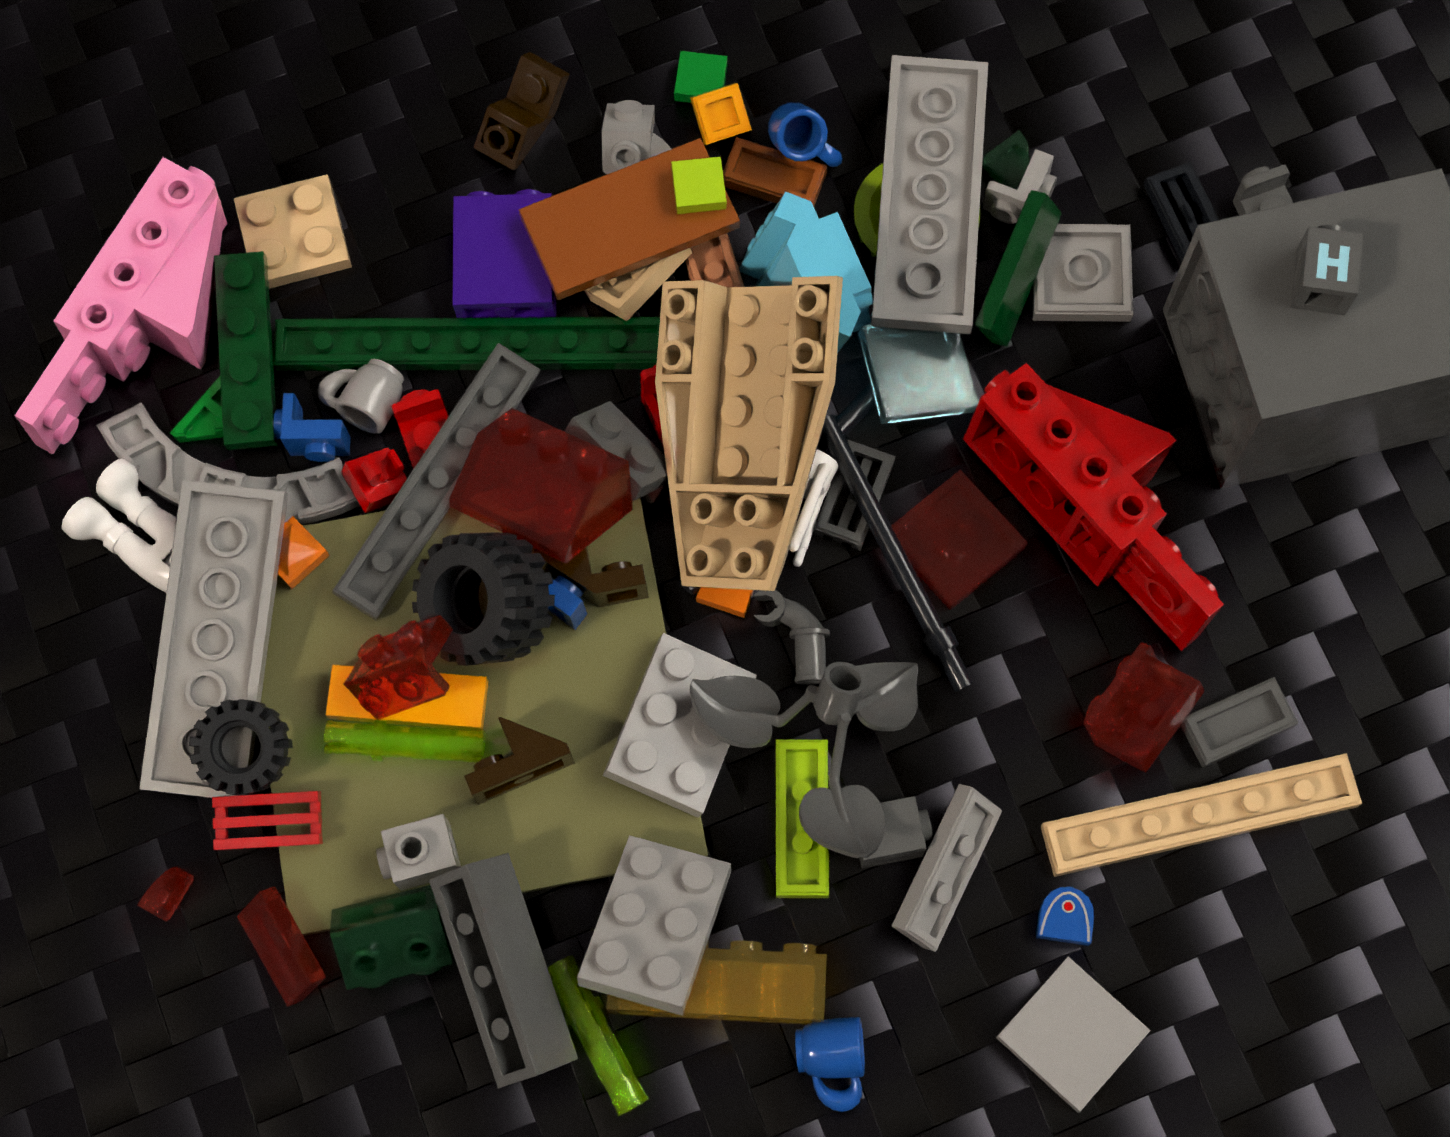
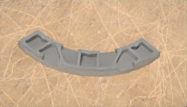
M142 403L97 424L99 431L119 459L127 460L135 466L139 481L161 498L177 507L179 505L182 480L285 491L288 493L285 522L294 516L301 525L341 515L360 506L341 474L344 465L340 458L303 471L277 474L276 477L247 476L245 473L225 470L191 457L158 428Z

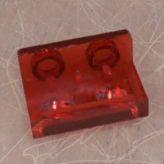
M439 614L419 623L416 620H412L403 625L398 631L384 637L381 634L374 635L358 650L357 656L360 659L343 685L356 697L360 705L376 719H382L445 696L450 685L435 670L432 663L451 634L452 627Z
M1141 642L1132 655L1126 656L1121 661L1116 671V677L1105 692L1095 697L1090 703L1084 719V725L1095 746L1146 773L1205 691L1199 680L1159 661L1153 648Z

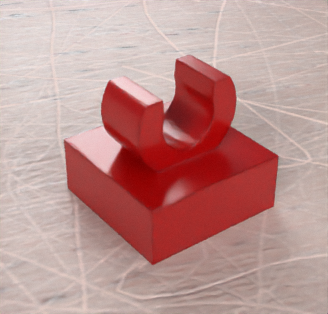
M388 447L345 462L341 471L343 478L365 513L391 504L407 480L403 472V463L395 450H390Z

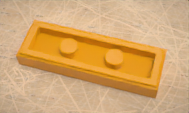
M332 665L325 715L328 719L483 731L489 681L487 677Z

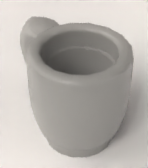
M371 359L368 364L363 365L358 370L342 369L326 376L319 383L318 398L324 405L336 409L343 419L358 429L374 434L381 433L393 414L391 405L399 402L401 398L404 378L392 365L378 359ZM348 383L340 397L336 398L335 395L340 387Z

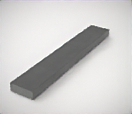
M500 343L496 345L333 589L332 594L375 621L378 619L540 373L539 368Z

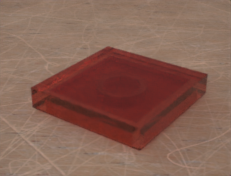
M961 469L891 525L915 572L949 610L953 609L1021 553L1028 544Z

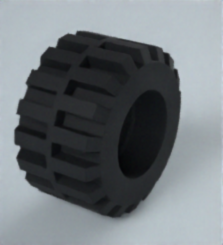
M460 533V535H449L442 538V544H434L428 550L430 559H421L417 568L421 573L420 579H414L412 591L417 592V602H412L413 613L419 614L420 621L416 625L420 634L428 635L426 644L432 651H441L440 658L447 662L457 661L458 665L464 666L514 661L515 658H521L531 653L530 646H538L544 638L541 629L549 628L552 621V616L548 614L549 606H554L555 595H549L548 585L553 584L551 573H544L542 569L546 562L540 553H531L533 548L531 543L525 539L517 540V535L511 533ZM482 580L488 596L485 617L481 612L478 597Z

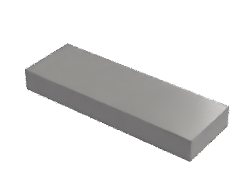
M962 784L958 785L892 924L893 928L916 944L934 952L938 949L1002 812L999 807L973 787Z

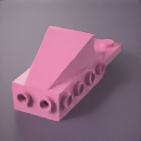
M164 157L161 159L54 319V323L65 341L15 414V417L30 438L40 448L54 454L60 443L63 445L68 443L78 428L79 419L77 417L87 402L93 403L102 393L106 383V378L104 377L106 373L124 382L131 370L136 372L145 363L150 351L148 346L150 342L200 370L206 363L216 287L214 256L220 255L222 231L228 223L215 187V182L202 170L193 166L186 170Z

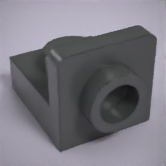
M1281 165L1273 169L1263 166L1247 173L1242 178L1232 201L1238 214L1244 215L1293 203L1285 187V183L1290 175L1287 166Z

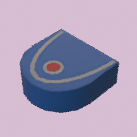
M1060 887L1051 891L1042 901L1039 910L1036 938L1089 946L1092 942L1094 910L1089 897L1081 890L1073 887Z

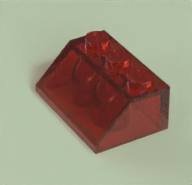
M511 408L478 432L450 495V507L503 533L517 535V540L525 539L533 545V548L566 564L633 510L629 461Z

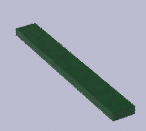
M620 317L275 319L273 366L276 371L358 370L363 365L368 364L371 359H378L392 365L397 370H480L496 345L500 343L540 370L648 369L657 364L660 317H631L628 321Z

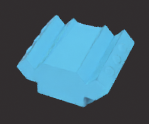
M785 191L774 210L768 213L764 224L759 227L755 235L756 237L751 239L747 252L740 264L739 271L757 278L758 281L755 287L792 285V277H842L838 353L850 338L852 332L866 328L871 323L869 307L873 304L872 287L838 212L819 219L811 201Z

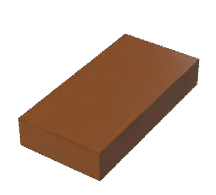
M736 137L723 170L724 185L726 188L774 203H778L786 191L811 201L814 207L827 174V165L812 160L793 161L785 157L779 150Z

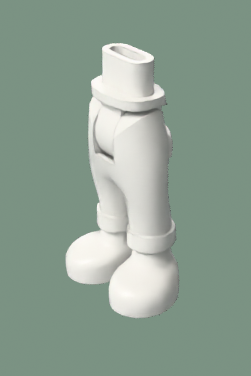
M118 459L102 472L96 484V492L110 506L127 515L129 521L142 528L156 543L153 545L148 544L134 534L133 530L127 525L115 520L100 503L91 497H84L72 505L63 518L62 530L75 540H102L103 546L112 553L117 554L135 573L166 593L177 517L158 507L148 496H141L138 490L139 478L135 466L125 459Z

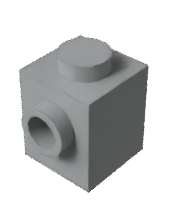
M444 814L381 831L384 847L376 849L380 871L384 880L392 878L393 883L401 891L430 883V879L461 867L451 825Z

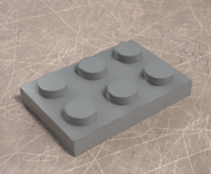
M663 633L658 639L602 776L699 818L705 810L730 744L715 737L699 719L691 700L692 679L709 680L734 675L756 679L757 675Z
M629 835L578 973V986L683 1016L731 874V863Z

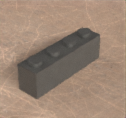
M509 853L469 863L430 879L429 882L498 1089L538 1076L577 1060L578 1057Z

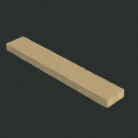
M1346 753L1042 823L1041 830L1053 875L1057 877L1359 807L1362 801Z

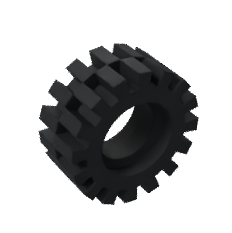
M244 699L226 700L220 702V706H212L206 710L207 716L203 720H197L193 727L198 729L196 736H190L189 746H194V754L189 755L191 764H197L199 771L196 774L199 778L207 780L210 783V788L226 792V794L246 795L261 792L270 788L269 785L272 782H278L284 775L281 771L284 766H289L291 757H288V749L293 748L292 739H288L286 733L289 731L286 722H282L278 716L280 714L274 709L266 707L263 703ZM240 726L252 729L259 737L261 744L258 758L253 764L245 768L232 766L226 761L222 753L224 737L230 730Z

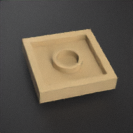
M328 174L234 198L246 253L264 251L267 257L269 289L352 267Z

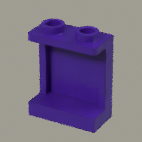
M526 189L510 195H494L486 191H474L467 196H454L453 308L457 318L556 317L554 291L519 215V209L552 196L551 193Z

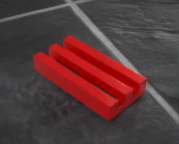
M321 791L212 797V808H215L213 829H215L216 839H213V850L323 844ZM309 803L310 813L228 817V807ZM310 824V834L228 839V828Z

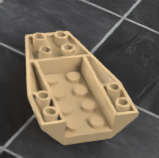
M792 277V285L758 287H724L706 280L663 282L655 385L682 586L775 591L789 551V545L835 385L842 277Z

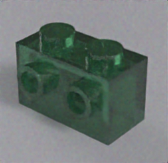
M431 885L332 909L330 936L347 990L361 986L364 988L380 987L393 978L413 973L416 975H429L440 970L445 965L452 964V948Z

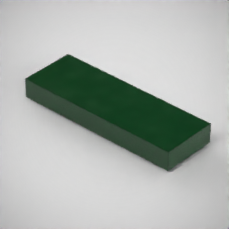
M1034 190L1028 193L975 322V326L994 344L1008 346L1062 215L1061 211L1046 193Z

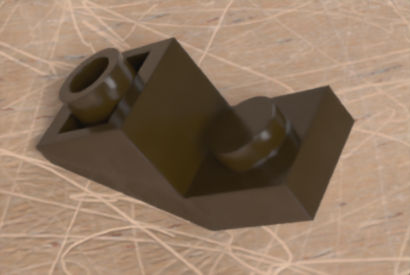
M531 52L521 55L507 97L488 105L473 148L512 170L517 169L555 116L570 74Z
M557 533L546 537L544 543L533 545L534 553H540L546 562L542 567L544 573L550 572L551 577L554 579L558 575L567 578L583 592L581 597L598 608L649 598L643 564L632 566V563L627 561L614 562L602 567V572L592 574L584 535L574 537L572 533Z

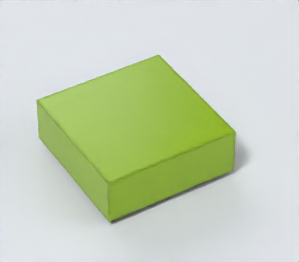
M721 157L671 162L677 214L726 209L727 201Z

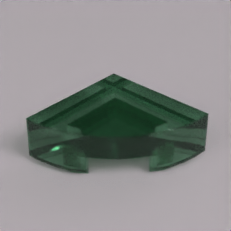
M1018 130L984 155L982 160V167L996 182L1016 190L1030 163L1029 148L1023 134Z

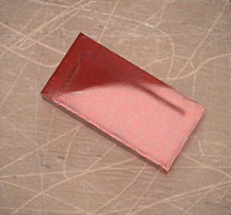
M275 886L260 891L237 917L287 1007L303 1001L326 976Z

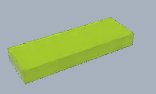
M776 740V898H829V849L810 838L804 831L799 819V806L804 795L814 788H828V740Z

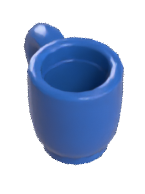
M786 103L779 106L772 113L768 123V133L774 146L785 157L793 161H807L818 156L830 167H838L842 163L841 152L826 143L827 126L825 120L815 110L801 103Z
M859 1017L825 1019L809 1023L801 1029H796L795 1046L798 1072H806L812 1076L817 1097L828 1108L840 1112L855 1108L860 1103L862 1097V1084L859 1077H863L865 1074L861 1019ZM821 1078H851V1084L846 1090H834L825 1086Z

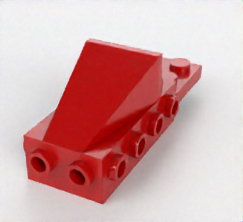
M1027 363L1012 374L1008 370L1002 371L985 387L984 391L986 393L980 397L963 440L1097 587L1113 576L1173 643L1183 651L1199 637L1224 606V603L1218 598L1214 585L1204 576L1197 575L1182 559V554L1177 545L1171 539L1161 536L1156 531L1167 513L1161 508V503L1156 494L1145 485L1152 480L1176 442V439L1169 432L1046 384ZM1072 505L1076 507L1072 516L1065 511V506Z

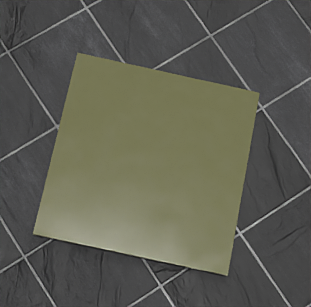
M603 470L460 496L456 499L376 621L332 594V591L385 511L303 526L327 550L330 556L293 589L277 576L261 703L280 714L278 716L282 722H286L289 731L286 732L287 737L292 739L293 748L288 749V757H291L289 766H284L281 771L284 775L278 782L270 784L271 794L321 791L323 844L279 847L290 935L292 938L439 910L430 883L401 891L393 883L392 878L384 880L378 864L376 849L384 847L381 831L444 814L450 822L461 866L509 853L522 893L615 876L629 835L708 857L701 816L697 818L602 776L658 639L663 633L666 634L640 498L633 501ZM566 532L574 534V537L584 535L592 574L602 572V567L614 562L627 561L631 562L632 566L643 564L649 598L598 608L585 598L580 597L585 605L587 615L576 630L548 611V614L552 616L550 627L541 629L544 638L538 646H530L531 653L515 658L514 661L464 666L458 665L457 661L447 662L440 658L441 651H432L426 644L428 635L420 634L416 625L420 621L419 614L413 613L412 602H417V592L412 591L414 579H420L421 573L417 568L421 559H430L428 550L434 544H442V538L449 535H460V533H511L517 535V540L525 539L532 545L544 543V539L550 535ZM482 580L478 597L481 612L485 617L488 596ZM332 665L487 677L489 683L483 731L328 719L325 714ZM498 717L508 719L567 743L575 764L480 805L473 798L464 777L474 772L473 766L480 760L492 755L502 754L504 758L513 755ZM309 803L273 805L274 815L310 813ZM310 824L276 825L277 836L310 834Z

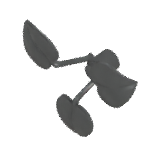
M834 662L825 669L819 687L809 685L805 694L780 715H778L780 710L778 696L767 684L760 680L736 675L709 680L692 679L690 684L691 700L701 722L718 739L741 748H756L766 745L772 736V726H784L812 702L819 719L829 725H837V732L829 776L830 789L814 788L804 795L799 806L800 823L804 831L815 842L840 854L853 858H867L878 850L885 832V815L881 803L868 788L862 785L840 787L839 777L847 728L855 713L865 726L874 730L897 731L907 727L912 722L918 706L917 663L881 662L855 666L847 662Z

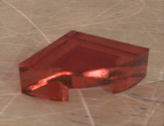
M177 866L168 869L150 886L137 906L164 921L170 920L194 881V875Z

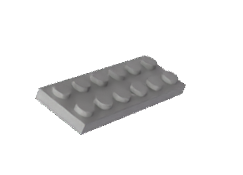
M892 55L871 326L971 334L988 62Z
M182 480L139 788L141 790L210 798L237 796L226 794L223 791H216L209 787L210 783L207 780L199 778L196 774L199 771L197 764H191L189 755L194 754V746H189L190 736H196L198 729L193 727L197 720H203L207 716L205 711L210 707H218L221 705L220 702L226 700L244 699L261 703L288 502V493L285 491ZM240 726L226 734L222 743V753L229 764L237 768H245L253 763L256 733L248 727Z

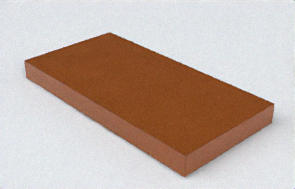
M701 138L519 209L522 223L557 300L740 228V219L726 190L727 205L724 210L677 214L671 162L710 158Z

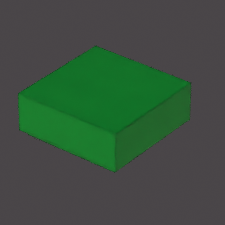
M681 51L674 89V100L692 103L690 97L724 87L728 56Z

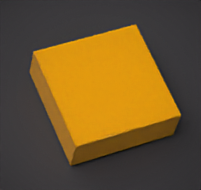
M738 83L690 97L704 144H711L752 130Z

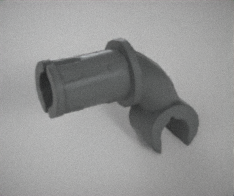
M759 590L753 595L757 602L771 600L775 602L777 608H774L773 612L768 615H754L757 621L769 627L778 626L783 623L791 628L789 638L795 639V683L801 685L820 684L826 669L825 638L830 637V630L824 629L809 609L796 601L784 598L777 590Z

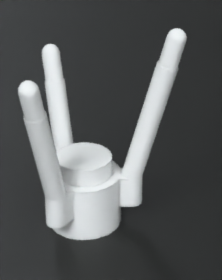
M816 450L803 497L806 500L789 545V550L795 552L792 562L795 567H800L803 563L823 500L838 469V463L831 456L820 450Z

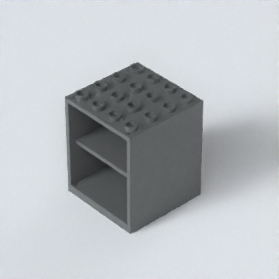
M1442 168L1197 225L1164 304L1163 312L1220 489L1450 435V186L1447 184ZM1332 224L1341 226L1348 232L1363 234L1359 291L1345 315L1291 308L1296 249L1308 226L1318 227Z

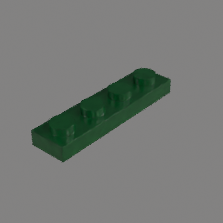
M264 251L214 256L224 446L227 450L278 446L274 433L276 405L267 257Z

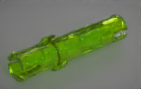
M375 719L373 724L327 720L324 742L328 744L324 745V753L371 756L372 761L382 762L384 757H402L477 763L484 759L485 742L483 740H485L486 734L485 730L474 731L387 725V721Z
M573 955L549 966L548 971L557 998L565 1012L564 1018L567 1027L572 1025L576 1035L579 1037L587 1056L611 1098L618 1116L648 1101L647 1094H645L640 1082H638L630 1063L601 1011L604 1005L600 997H594L590 989L578 986L577 976L580 969Z

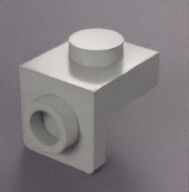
M623 100L616 104L607 103L602 127V166L605 174H610L651 157L655 105H642L634 100Z
M1035 149L1017 190L998 182L990 181L986 188L983 209L990 212L994 218L1001 222L1014 224L1017 222L1028 193L1031 190L1046 193L1051 197L1057 181L1056 176L1050 175L1054 156Z

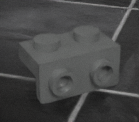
M611 401L571 419L564 432L633 501L643 497L649 504H652L660 499L668 486L665 455Z

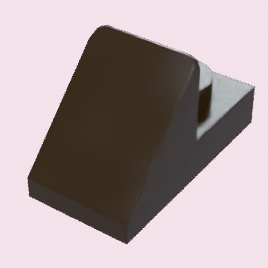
M498 717L513 755L504 758L502 754H496L484 758L473 766L474 772L464 777L473 798L480 805L575 764L567 743L508 719Z

